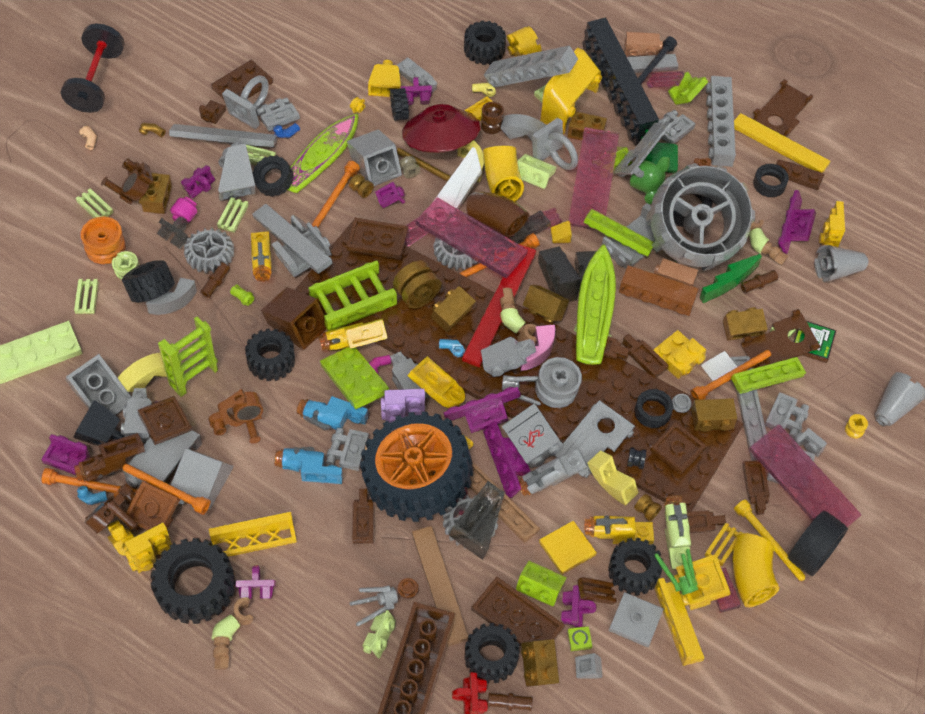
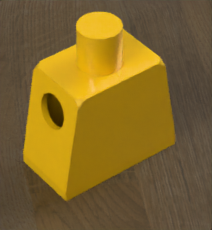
M384 60L383 64L374 65L368 81V96L390 97L391 89L401 88L399 67L393 65L391 60Z

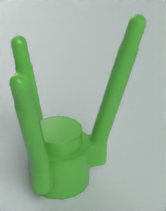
M686 549L687 560L685 554H681L686 576L680 577L679 583L656 553L654 555L674 584L676 592L681 590L682 595H686L698 590L690 549Z

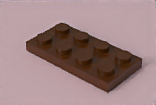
M497 576L471 607L474 613L488 623H494V626L497 627L499 624H502L504 630L508 627L511 630L510 635L515 634L517 637L516 642H519L520 646L524 642L555 640L565 627V624Z

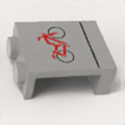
M535 403L502 426L525 462L531 468L542 465L546 458L550 455H556L564 446Z

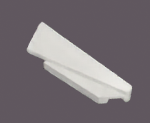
M472 147L425 212L428 221L444 229L449 216H455L482 173L478 154L474 147Z

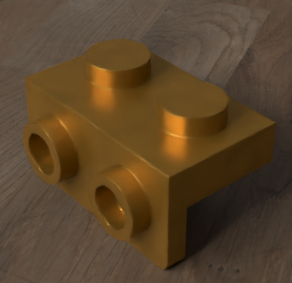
M555 640L521 643L526 686L559 683Z

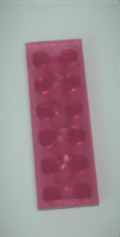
M584 128L568 220L570 221V226L597 230L584 223L586 216L591 209L606 216L619 133Z
M438 197L416 220V225L504 278H507L528 252L524 247Z
M780 424L749 448L750 452L812 521L823 510L836 517L847 527L861 516V513Z

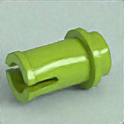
M238 284L231 288L230 294L238 298L241 304L249 306L253 303V293L245 291Z

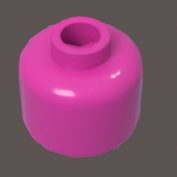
M186 196L178 198L170 208V212L173 215L172 219L178 224L182 222L190 223L197 213V204Z

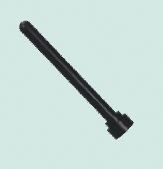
M668 36L663 41V48L638 77L640 84L644 82L665 54L675 49L677 46L675 38Z

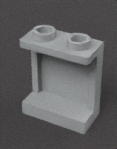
M308 222L306 224L308 231L302 235L327 256L331 255L329 250L331 245L326 237L322 238L317 226L313 227ZM278 240L271 244L276 256L293 277L310 268L287 246H282Z

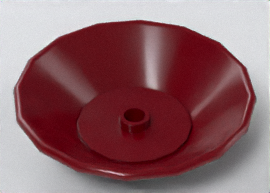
M437 104L426 108L408 120L402 129V138L410 147L422 152H447L464 147L476 139L481 127L479 119L472 113L448 104Z

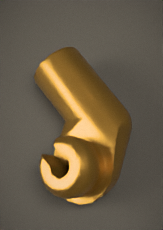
M143 122L138 129L143 135H147L148 131L155 133L159 137H163L166 134V130L154 123Z

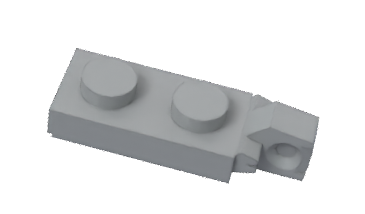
M406 58L397 65L399 73L411 83H413V77H418L419 86L432 85V92L437 90V82L411 59Z

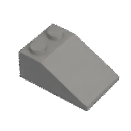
M100 354L73 371L65 379L88 409L95 400L116 415L123 410L124 406H127V400L131 398Z

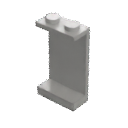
M646 203L642 207L641 215L629 224L627 228L655 242L651 226L646 224V215L651 209V206ZM606 236L603 238L602 245L606 246L611 258L625 269L628 265L633 267L645 257V255L622 245L613 238L611 240Z
M190 431L157 445H154L151 438H149L144 444L145 452L136 454L129 465L165 482L180 463L185 448L190 450L193 447L198 450L202 445L200 434ZM123 471L126 478L125 481L130 486L140 487L143 480Z

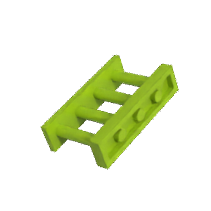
M378 261L366 263L364 266L308 287L309 296L318 298L327 313L324 316L327 331L337 329L397 304V293L394 288L385 290L377 276L379 274ZM370 278L379 294L368 297L360 281ZM352 284L362 300L355 304H351L343 288ZM335 291L345 307L337 311L333 310L325 296Z
M198 317L194 318L196 329L175 344H169L165 338L158 343L168 383L180 397L187 393L186 382L209 366L214 373L218 371V360L214 354L210 335L211 328L206 321L202 322ZM196 338L199 339V340H197L196 342H194V343L191 344L189 347H187L186 349H184L183 351H181V352L179 353V350H180V349H182L183 347H185L186 345H188L190 342H192V341L195 340ZM201 348V350H200L198 353H196L195 355H193L192 357H190L189 359H187L185 362H183V363L181 364V361H182V360H184L185 358H187L188 356H190L192 353H194L195 351H197L198 349ZM201 359H203L202 362H200L199 364H197L195 367H193L192 369H190L189 371H187V372L184 374V371H185V370H187L188 368H190L191 366H193L194 364H196L198 361H200Z

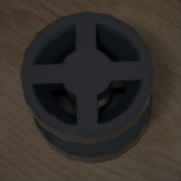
M630 447L627 467L637 466L639 469H643L647 450H636L634 447Z

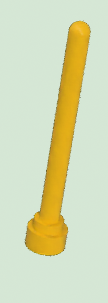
M746 499L738 503L733 510L739 516L746 517L757 532L774 545V552L799 581H804L805 574L788 559V554L754 516L750 503Z

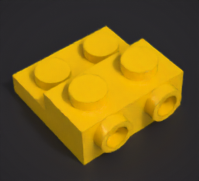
M836 201L834 208L830 209L829 218L824 222L823 233L819 235V243L822 246L831 245L839 247L845 232L844 202Z
M678 330L653 349L669 365L667 370L677 379L683 375H688L692 371L693 366L696 364L700 365L706 358V349L694 338L689 340Z
M164 523L125 542L127 550L124 553L133 572L137 570L140 573L152 569L156 561L155 556L160 555L164 550L168 551L172 543Z
M716 554L692 562L698 590L686 595L681 594L685 606L689 605L690 610L710 605V601L730 595L729 587ZM683 565L676 567L677 575H674V578L678 583L680 582V577L686 576Z

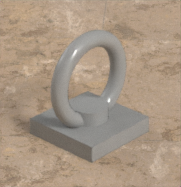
M264 76L252 78L244 87L241 97L226 89L222 95L228 113L256 130L260 125L256 109H259L266 99L269 89L268 80ZM261 83V93L256 102L252 104L247 99L248 95L256 84Z
M555 119L532 135L534 158L543 161L551 155L553 160L563 169L573 170L576 168L578 155L571 141L563 135V121L561 119ZM563 144L570 153L571 163L565 162L556 152L563 147Z

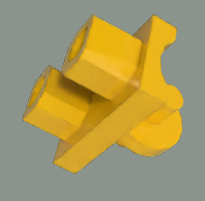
M116 520L107 525L111 534L107 538L119 554L126 556L124 553L127 550L125 542L134 538V536Z

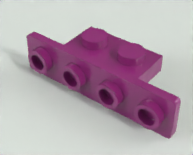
M794 190L793 197L790 198V208L786 212V221L782 225V235L778 239V245L785 254H788L791 241H809L816 216L815 209H800L802 198L799 190Z
M508 387L501 393L488 394L483 399L468 401L466 405L451 407L443 414L445 419L448 418L452 421L466 416L470 431L474 433L486 429L493 421L497 422V424L509 421L503 403L519 398L521 394L518 387Z
M493 421L483 433L505 494L512 498L521 490L517 476H523L531 471L511 439L502 437L497 422Z

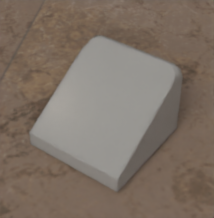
M295 215L291 216V225L301 234L308 231L303 220Z
M595 653L575 657L576 678H602L601 657Z

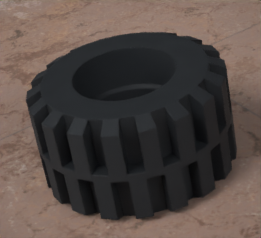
M484 20L476 21L474 25L470 24L464 33V53L470 61H475L476 64L482 63V65H491L492 62L502 59L505 54L506 32L503 30V27L498 26L495 22H484Z
M155 260L141 264L130 270L122 278L130 300L135 303L158 298L167 293L175 284L169 267L164 260Z
M268 328L266 331H258L257 335L254 333L251 336L252 339H248L245 346L248 369L250 372L252 371V375L258 376L260 380L265 378L266 381H271V379L277 381L279 377H286V373L290 374L292 367L295 365V352L293 341H291L289 335L286 336L285 332H279L278 329L270 331V328ZM271 351L279 353L274 358L262 357L263 354Z
M628 538L627 542L623 540L619 543V546L616 545L612 552L608 571H610L609 578L613 579V585H618V590L621 592L625 590L630 595L631 592L635 593V596H639L640 592L647 594L649 589L652 591L655 588L657 580L662 573L663 568L654 556L657 553L661 557V553L659 550L656 551L654 544L649 545V541L646 539L643 542L640 541L641 538H636L635 541L632 538ZM630 560L639 561L645 566L647 571L634 573L624 563Z
M489 623L487 627L485 624L480 625V630L476 627L473 630V634H469L465 645L464 660H466V667L470 668L469 673H477V678H483L487 680V683L490 680H494V683H499L500 678L504 681L508 675L511 676L514 673V668L516 669L519 657V642H516L517 637L515 634L510 635L511 630L508 627L504 630L502 624H499L498 627L494 626V623ZM493 645L499 647L503 651L504 656L500 660L489 661L484 659L479 651L485 646Z

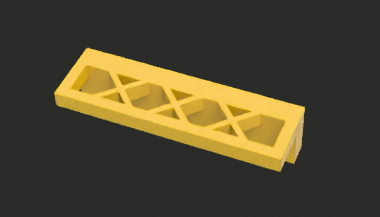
M291 512L209 529L213 546L224 542L230 545L227 551H223L228 557L297 542ZM290 529L291 537L282 539L277 536L281 530ZM262 534L271 536L266 543H261L257 539ZM246 538L251 542L247 547H240L237 545L238 541Z
M664 578L658 579L655 592L661 608H664L663 614L682 665L686 666L703 661L704 655L680 592H676L672 582L666 583Z

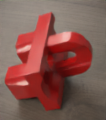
M471 672L468 678L463 679V688H456V690L452 691L453 700L464 702V714H484L488 710L487 700L478 699V693L484 694L486 692L487 680L477 678V673Z

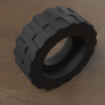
M277 155L264 157L261 161L257 162L252 171L256 187L261 193L270 197L285 193L291 187L290 185L293 183L294 178L293 171L288 162L283 157ZM278 169L281 171V177L276 182L267 183L265 181V175L270 170Z

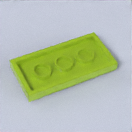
M347 347L320 360L323 370L355 410L385 396V390H389L386 383L356 347L351 349Z

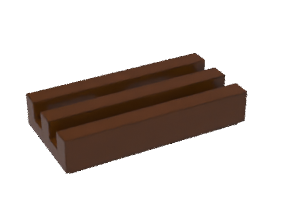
M585 577L577 580L581 600L610 605L617 602L616 598H613L615 590H611L614 587L612 582Z

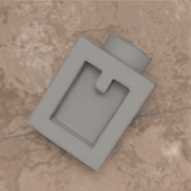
M809 428L804 433L799 432L793 440L795 442L793 447L799 448L803 445L808 452L815 454L817 457L823 453L827 442Z

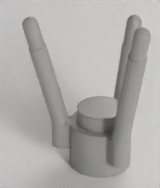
M504 375L502 391L508 387H518L519 389V381H536L538 377ZM521 395V397H519V399L530 402L532 404H541L539 401H536L524 395Z
M389 585L384 587L359 588V592L380 593H377V596L352 601L349 604L353 606L378 601L380 606H384L358 621L356 626H360L386 610L394 609L393 604H397L398 597L395 588Z

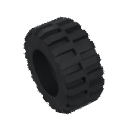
M193 538L192 541L183 539L178 545L175 543L171 544V549L168 551L164 550L160 554L161 559H156L153 565L156 570H152L150 576L152 579L150 583L151 589L161 609L166 614L168 613L170 618L174 620L179 618L181 623L186 624L189 623V620H192L193 624H199L201 619H205L207 622L212 619L211 616L216 613L217 616L223 612L221 608L223 606L227 607L230 604L229 596H234V585H236L235 572L227 554L222 551L220 546L217 544L213 546L212 541L207 539L201 542L200 538ZM195 566H202L212 571L211 582L202 592L196 595L185 596L175 591V583L180 574L185 570Z

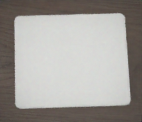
M725 351L701 365L712 381L737 367Z

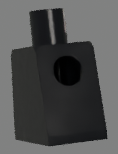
M94 400L73 437L98 446L108 443L109 439L114 441L125 436L116 429L120 419Z

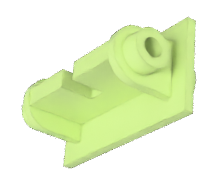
M388 610L375 617L370 629L376 633L368 632L362 645L365 653L371 654V651H373L378 658L381 657L386 649L389 636L395 628L396 620Z

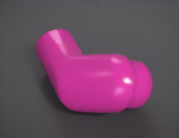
M390 355L375 357L369 362L377 374L379 366L391 364Z

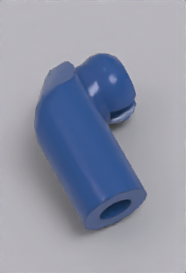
M296 123L287 129H282L281 125L273 128L274 135H277L278 138H290L300 130Z

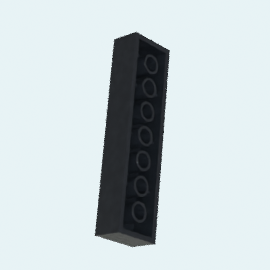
M607 18L589 21L584 31L583 49L587 51L591 60L601 71L602 86L606 88L608 98L613 102L615 112L619 114L621 124L627 130L628 138L632 140L634 146H637L641 141V137L645 136V131L649 130L654 123H658L659 118Z

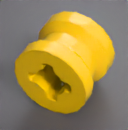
M860 414L852 415L845 426L846 434L851 438H861L868 427L867 419Z

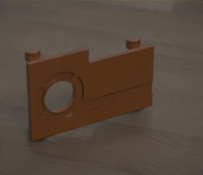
M783 79L780 82V85H782L781 89L761 110L756 108L753 111V114H755L753 120L787 137L800 123L795 117L813 99V95H805L788 85V81ZM778 116L782 119L783 123L775 126L769 123L768 118Z
M799 309L793 310L792 316L772 323L773 331L753 339L748 335L743 337L744 342L741 343L744 352L750 359L765 350L771 352L769 358L753 366V368L795 358L821 347ZM798 329L804 333L805 338L799 343H794L788 338V333L791 330Z

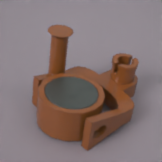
M241 388L232 396L217 405L218 412L210 415L208 418L210 427L213 428V432L217 436L226 433L225 425L227 424L237 427L246 423L250 436L249 442L255 444L261 440L257 435L253 421L262 419L263 406L259 395L255 392H244ZM232 407L233 414L228 412L227 409Z

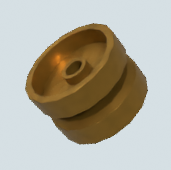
M419 260L406 265L398 272L393 280V287L402 296L406 305L409 308L415 309L432 301L440 292L442 282L425 261Z

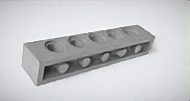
M569 45L494 61L484 76L493 87L570 73L578 58Z
M711 76L710 83L706 84V93H709L706 100V105L709 106L707 118L710 119L707 126V131L710 132L708 145H711L708 157L711 158L712 165L732 167L736 156L732 77Z

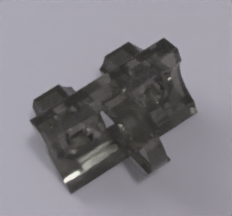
M180 216L173 225L163 218L160 219L159 223L162 226L159 228L157 235L167 241L170 235L174 234L175 236L170 243L180 249L186 243L187 238H189L183 232L188 224L187 219Z

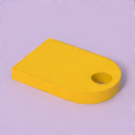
M428 356L407 375L444 407H460L465 400L463 388Z

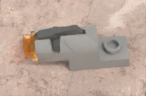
M576 449L523 475L519 481L520 491L523 496L532 495L550 485L555 486L586 469L588 465L580 450Z

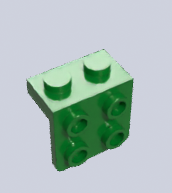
M658 142L644 160L657 164L662 157H669L670 162L667 172L676 173L678 171V145Z

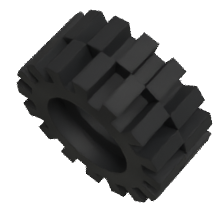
M391 89L390 102L394 121L409 119L406 89Z

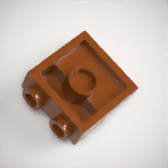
M142 481L126 514L135 522H139L133 528L139 531L140 527L148 531L161 523H164L168 530L173 520L171 516L180 499Z

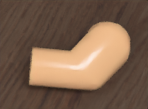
M83 126L79 131L80 135L83 134L82 137L87 138L85 147L92 150L94 149L97 135L91 127Z

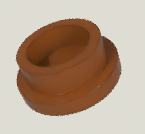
M405 578L399 582L398 593L401 597L411 599L417 595L419 587L414 579Z

